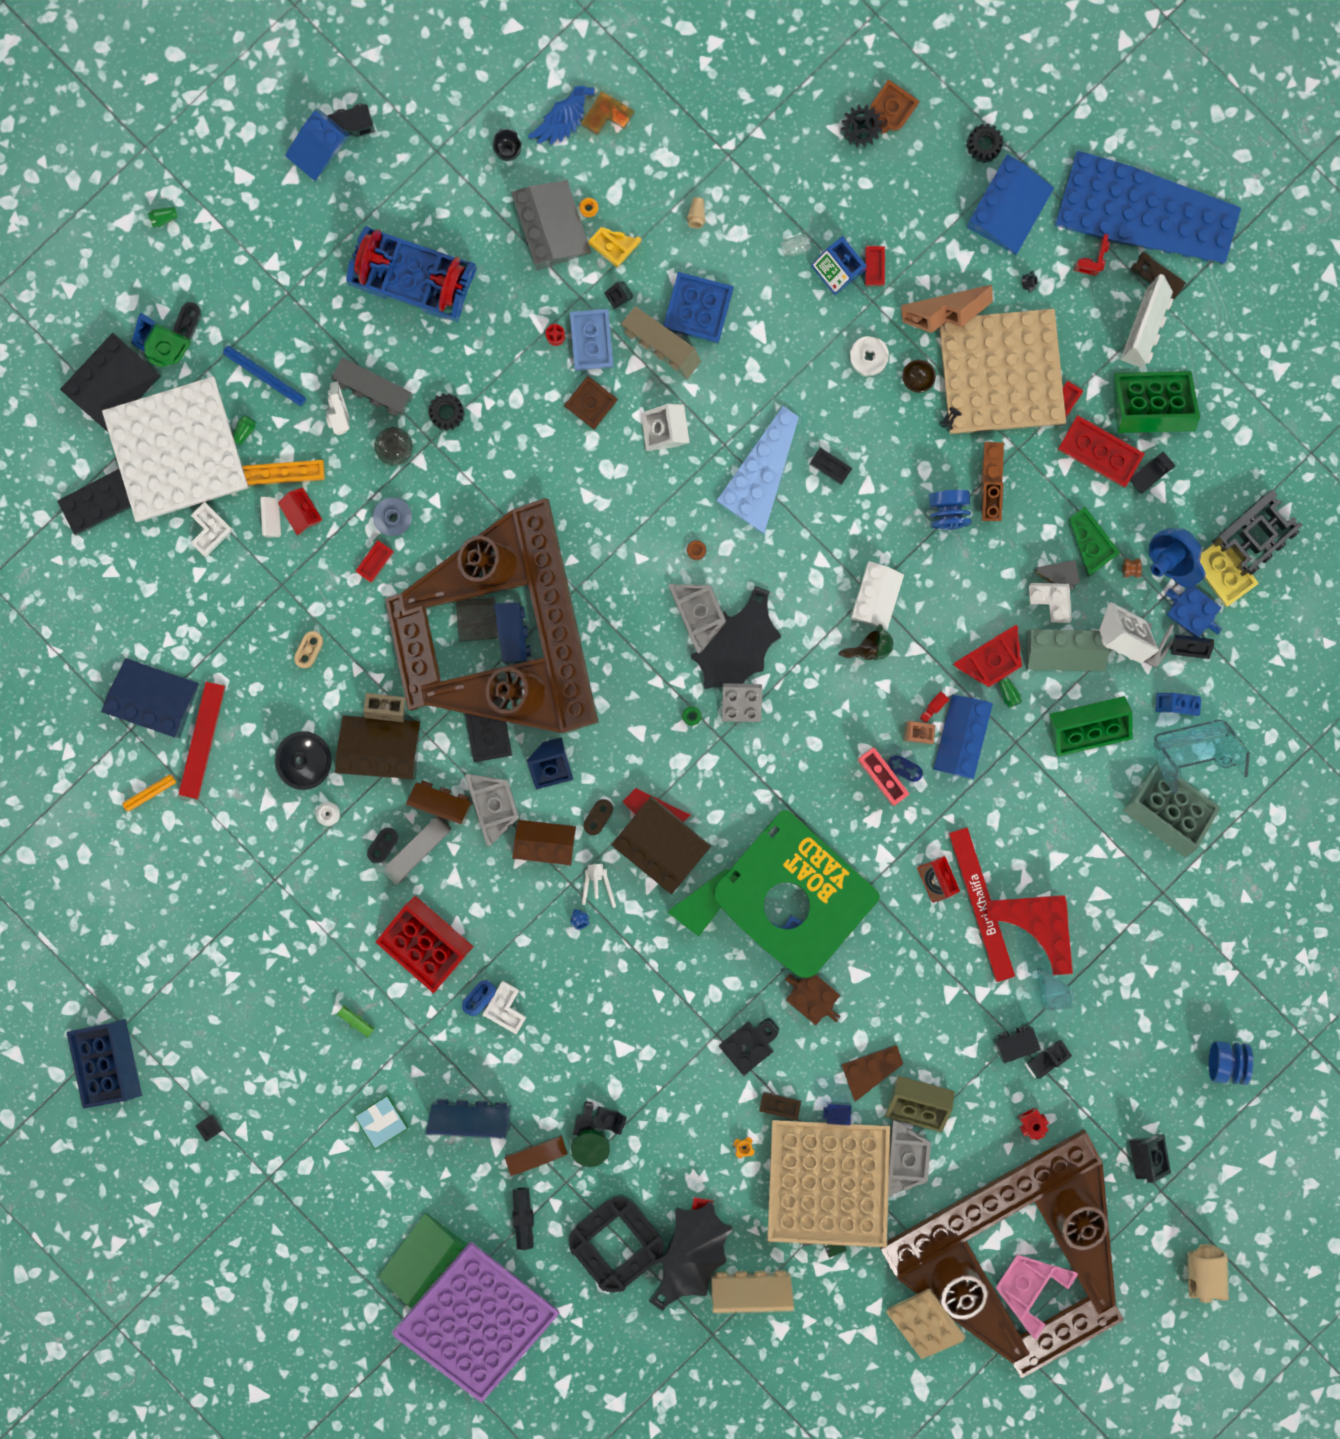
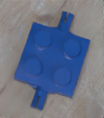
M1195 586L1186 588L1179 595L1171 588L1167 590L1165 595L1174 602L1166 616L1194 637H1200L1207 628L1211 629L1216 635L1220 633L1222 628L1213 621L1222 607Z

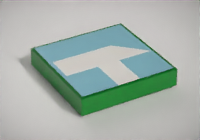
M389 1095L354 1116L374 1150L409 1128Z

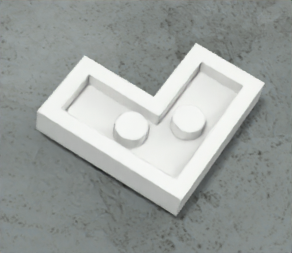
M206 502L191 515L204 528L191 544L204 557H207L233 529Z
M1031 583L1029 585L1030 604H1049L1051 622H1071L1069 584Z
M502 981L483 1015L517 1035L526 1019L525 1015L510 1007L519 989Z

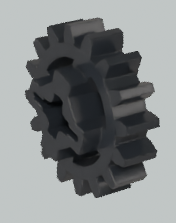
M859 104L857 110L851 107V114H844L847 120L841 121L845 126L841 128V132H846L843 136L844 139L849 138V145L855 142L856 148L860 144H863L864 148H866V143L874 145L873 139L879 140L877 133H882V128L879 126L883 125V122L878 120L880 113L874 114L875 108L873 107L871 110H868V105L861 109ZM872 119L875 123L874 130L869 125ZM850 123L854 127L852 134L849 131ZM865 123L866 128L859 130L858 124L863 125ZM862 136H867V138L859 139Z

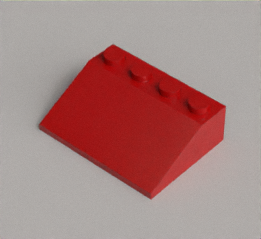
M416 895L405 904L375 942L433 994L474 947Z

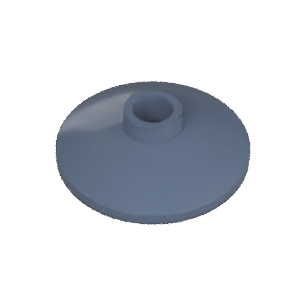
M386 498L375 507L373 521L376 528L382 534L399 536L410 527L412 513L409 506L403 500ZM391 515H396L397 519L391 521L390 517Z

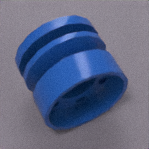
M946 490L933 492L928 495L929 508L938 509V512L930 514V518L939 519L930 523L931 528L956 530L972 524L971 519L962 518L971 515V511L962 510V507L970 505V492L968 490Z
M1214 1041L1210 1048L1208 1061L1211 1081L1227 1083L1230 1078L1233 1084L1248 1085L1253 1072L1251 1045L1247 1043L1241 1045L1235 1042L1231 1048L1229 1042Z

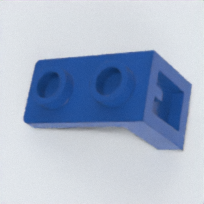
M1180 693L1156 694L1155 712L1200 715V696Z

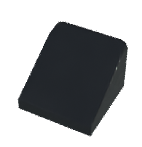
M624 281L615 283L604 292L614 309L634 297Z

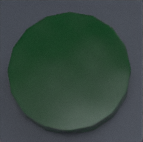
M596 1130L580 1132L577 1137L573 1138L571 1143L572 1157L575 1162L582 1166H598L604 1163L610 1153L609 1140L603 1136V1133Z

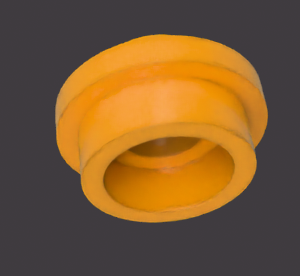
M592 198L583 199L579 205L580 213L588 218L595 216L598 212L596 200ZM588 205L592 206V210H591V211H587V210L585 209L586 206H588Z

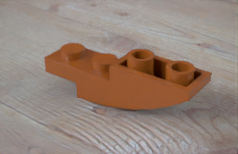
M984 442L983 461L981 463L982 521H1002L1004 442Z

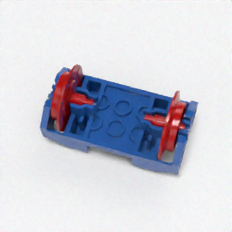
M365 226L358 237V245L355 246L356 250L352 254L353 258L349 262L346 277L348 285L383 299L389 297L421 308L424 313L458 323L470 284L477 271L476 263L461 260L458 256L453 257L382 233L379 229L374 230ZM447 306L453 307L451 313H445L443 311L446 309Z

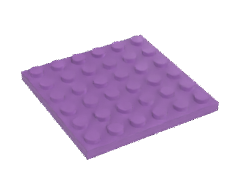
M470 1241L393 1329L392 1335L482 1403L560 1312Z

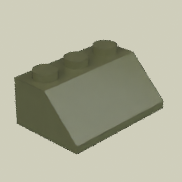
M897 1076L885 1117L942 1133L953 1110L955 1091L907 1077Z

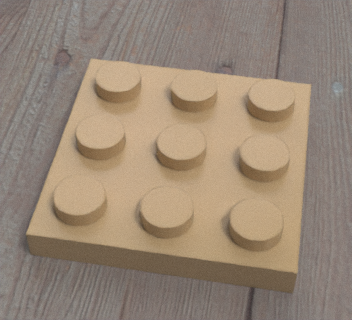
M930 1289L889 1307L886 1311L921 1359L961 1343L965 1339V1335Z

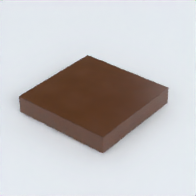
M587 376L565 403L564 407L595 430L617 403L618 399Z

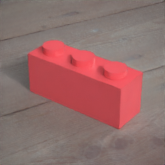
M874 747L856 759L891 806H895L909 795V792Z

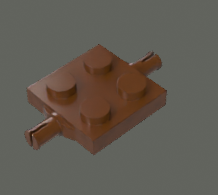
M791 973L787 975L788 977L785 980L793 986V989L785 1001L816 1026L827 1015L835 1023L840 1019L841 1016L832 1008L841 995L815 974L812 977L802 978L798 981Z

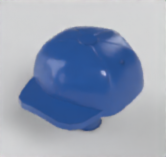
M1167 528L1161 530L1154 535L1149 544V557L1154 562L1151 564L1150 570L1157 577H1161L1164 574L1172 578L1180 586L1191 588L1206 577L1205 570L1200 563L1202 547L1191 532L1186 529Z

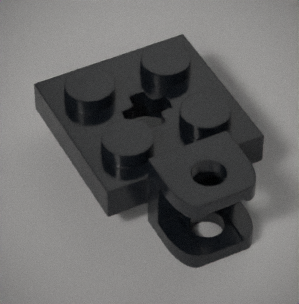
M771 1018L764 1019L755 1027L748 1020L720 1043L719 1048L740 1073L745 1076L774 1052L769 1043L777 1037L779 1027ZM766 1028H770L771 1032L766 1031ZM742 1044H749L751 1046L749 1053L742 1052Z

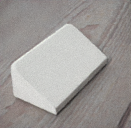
M261 497L262 535L266 538L281 537L279 500L277 498Z

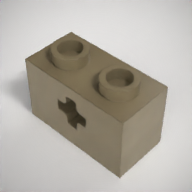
M366 693L363 710L365 718L404 722L405 697Z

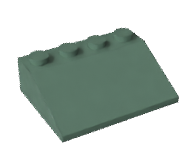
M1157 761L1133 793L1123 811L1186 858L1198 849L1220 807Z

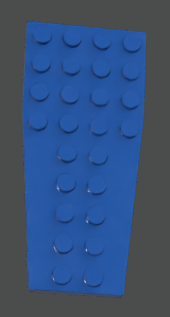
M1077 150L1055 226L1099 239L1104 234L1109 235L1107 241L1129 246L1137 245L1144 247V249H1157L1168 254L1176 253L1183 255V257L1201 258L1203 261L1211 260L1224 264L1227 260L1241 208L1133 166Z

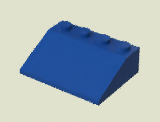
M1007 154L966 228L1017 255L1054 187L1024 163Z

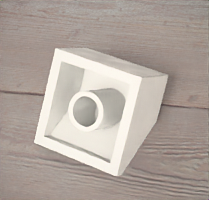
M666 404L641 413L646 451L673 448L690 443L684 405Z

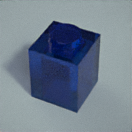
M827 1102L826 1107H823L822 1117L826 1119L827 1124L851 1125L852 1105L845 1102Z

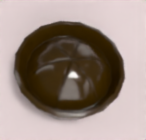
M918 359L909 362L904 367L902 378L909 390L921 393L929 390L934 385L936 373L929 362Z

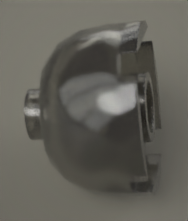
M397 427L383 429L376 436L374 442L377 457L389 466L406 463L412 456L414 449L409 434Z

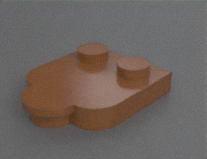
M889 79L870 106V110L873 107L875 108L874 114L880 113L878 120L883 122V125L879 126L882 128V133L878 134H885L889 130H901L920 103L918 99ZM872 121V128H873V130H874V128H875V123H874V121Z

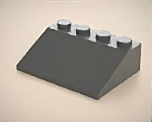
M568 180L528 186L511 192L536 271L591 253Z

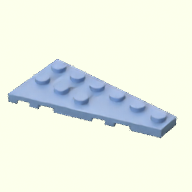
M784 406L717 499L719 504L762 534L765 533L799 418Z

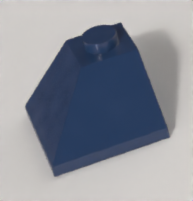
M562 737L543 742L527 759L536 790L573 780Z

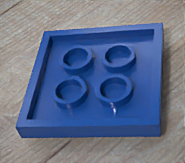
M678 272L663 326L673 332L719 344L734 286Z

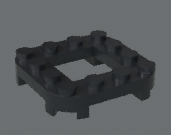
M623 1194L614 1195L605 1200L576 1224L569 1236L571 1254L575 1255L602 1291L620 1293L626 1290L628 1285L655 1264V1258L662 1255L664 1250L661 1234L636 1203ZM617 1217H620L643 1246L613 1270L590 1240Z

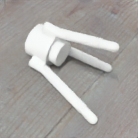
M603 864L588 865V870H585L586 877L582 905L586 903L589 880L594 881L595 899H598V880H602L603 876L612 907L615 908L616 904L607 877V869H603Z

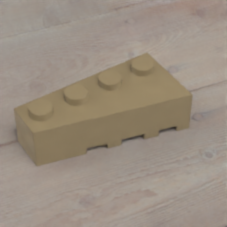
M636 306L621 323L625 330L623 333L628 338L636 339L642 348L650 350L655 357L661 361L663 360L687 380L702 362L693 346Z

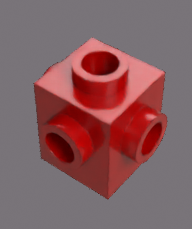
M1035 1107L1017 1116L1022 1124L1019 1128L1024 1137L1028 1136L1031 1140H1039L1045 1137V1133L1049 1131L1046 1126L1049 1124L1044 1114L1040 1115Z

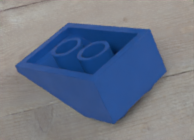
M314 110L302 126L285 156L316 181L350 135L321 110Z

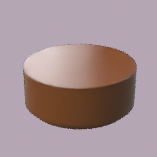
M692 541L687 547V554L692 560H701L706 554V546L701 541Z

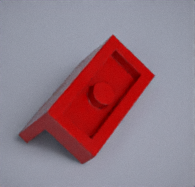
M303 487L288 492L278 502L296 535H300L308 527L319 524L322 521Z

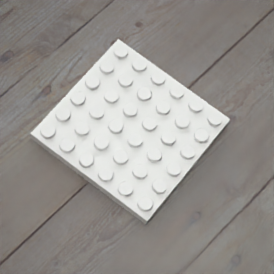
M214 376L102 411L135 522L138 523L249 488Z

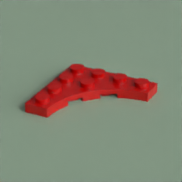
M1066 895L986 901L988 921L1007 922L1026 930L1044 948L1050 960L1053 975L1073 974Z

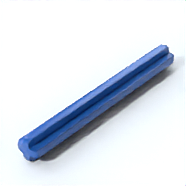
M231 346L225 347L223 354L297 405L302 406L305 403L306 398Z

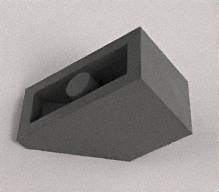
M1076 560L1034 569V573L1048 583L1069 584L1070 590L1075 589L1074 585L1080 583Z

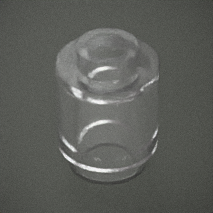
M803 233L784 238V241L780 242L784 256L789 255V257L808 252L807 247H810L808 236H804Z

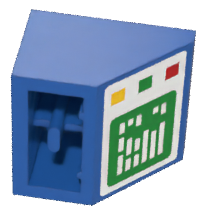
M843 236L830 245L811 264L813 270L834 296L862 275L867 267Z

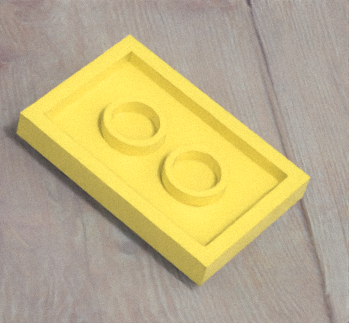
M1213 544L1201 553L1200 563L1206 573L1204 579L1225 607H1228L1259 583L1253 575H1240L1242 571L1238 570L1236 566L1242 560L1231 548L1222 552L1220 546L1215 547Z

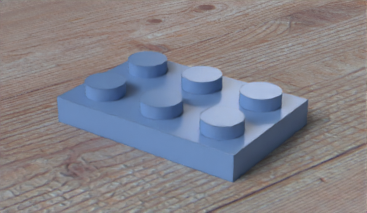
M608 309L570 312L575 371L614 368Z

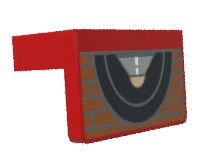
M945 856L917 868L932 903L949 898L960 892Z

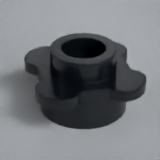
M1030 271V274L1022 276L1023 289L1031 293L1038 285V278L1034 271Z

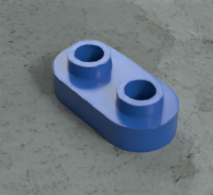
M487 980L479 982L464 999L462 1010L470 1016L478 1015L496 993L495 986Z

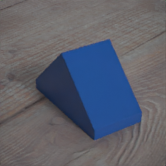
M140 313L131 344L144 351V342L157 322Z

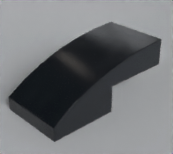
M1059 1040L1030 1059L1026 1064L1036 1078L1041 1079L1052 1069L1059 1067L1072 1057V1054L1062 1040Z

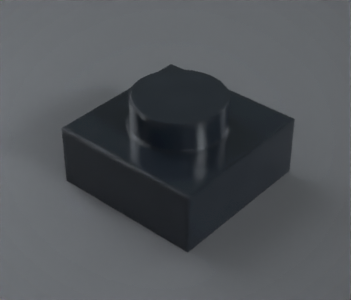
M211 1114L195 1125L205 1142L224 1130L214 1114Z

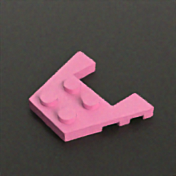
M1017 1255L996 1289L1032 1337L1037 1339L1046 1324L1028 1312L1050 1277L1069 1289L1078 1273Z

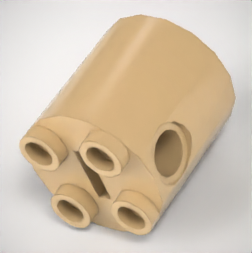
M1210 1244L1199 1245L1197 1250L1187 1252L1189 1297L1200 1298V1302L1210 1303L1212 1299L1229 1300L1227 1253Z

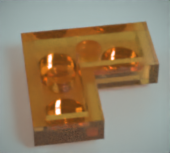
M601 91L581 125L597 136L608 120L625 129L634 115V110Z

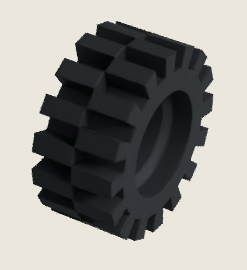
M980 124L979 127L976 126L971 131L967 140L968 153L972 154L971 157L973 159L975 157L978 158V162L980 160H983V162H987V160L992 161L1000 153L1004 141H1002L1003 135L1000 136L1001 131L995 130L996 126L990 127V124H986V126ZM983 136L989 137L992 141V147L987 150L981 149L978 145V139Z
M451 394L437 395L435 400L432 399L428 413L433 424L445 431H449V429L454 430L456 426L459 427L460 422L464 420L463 415L465 416L464 407L460 400ZM444 405H450L454 409V414L449 419H443L439 415V410Z

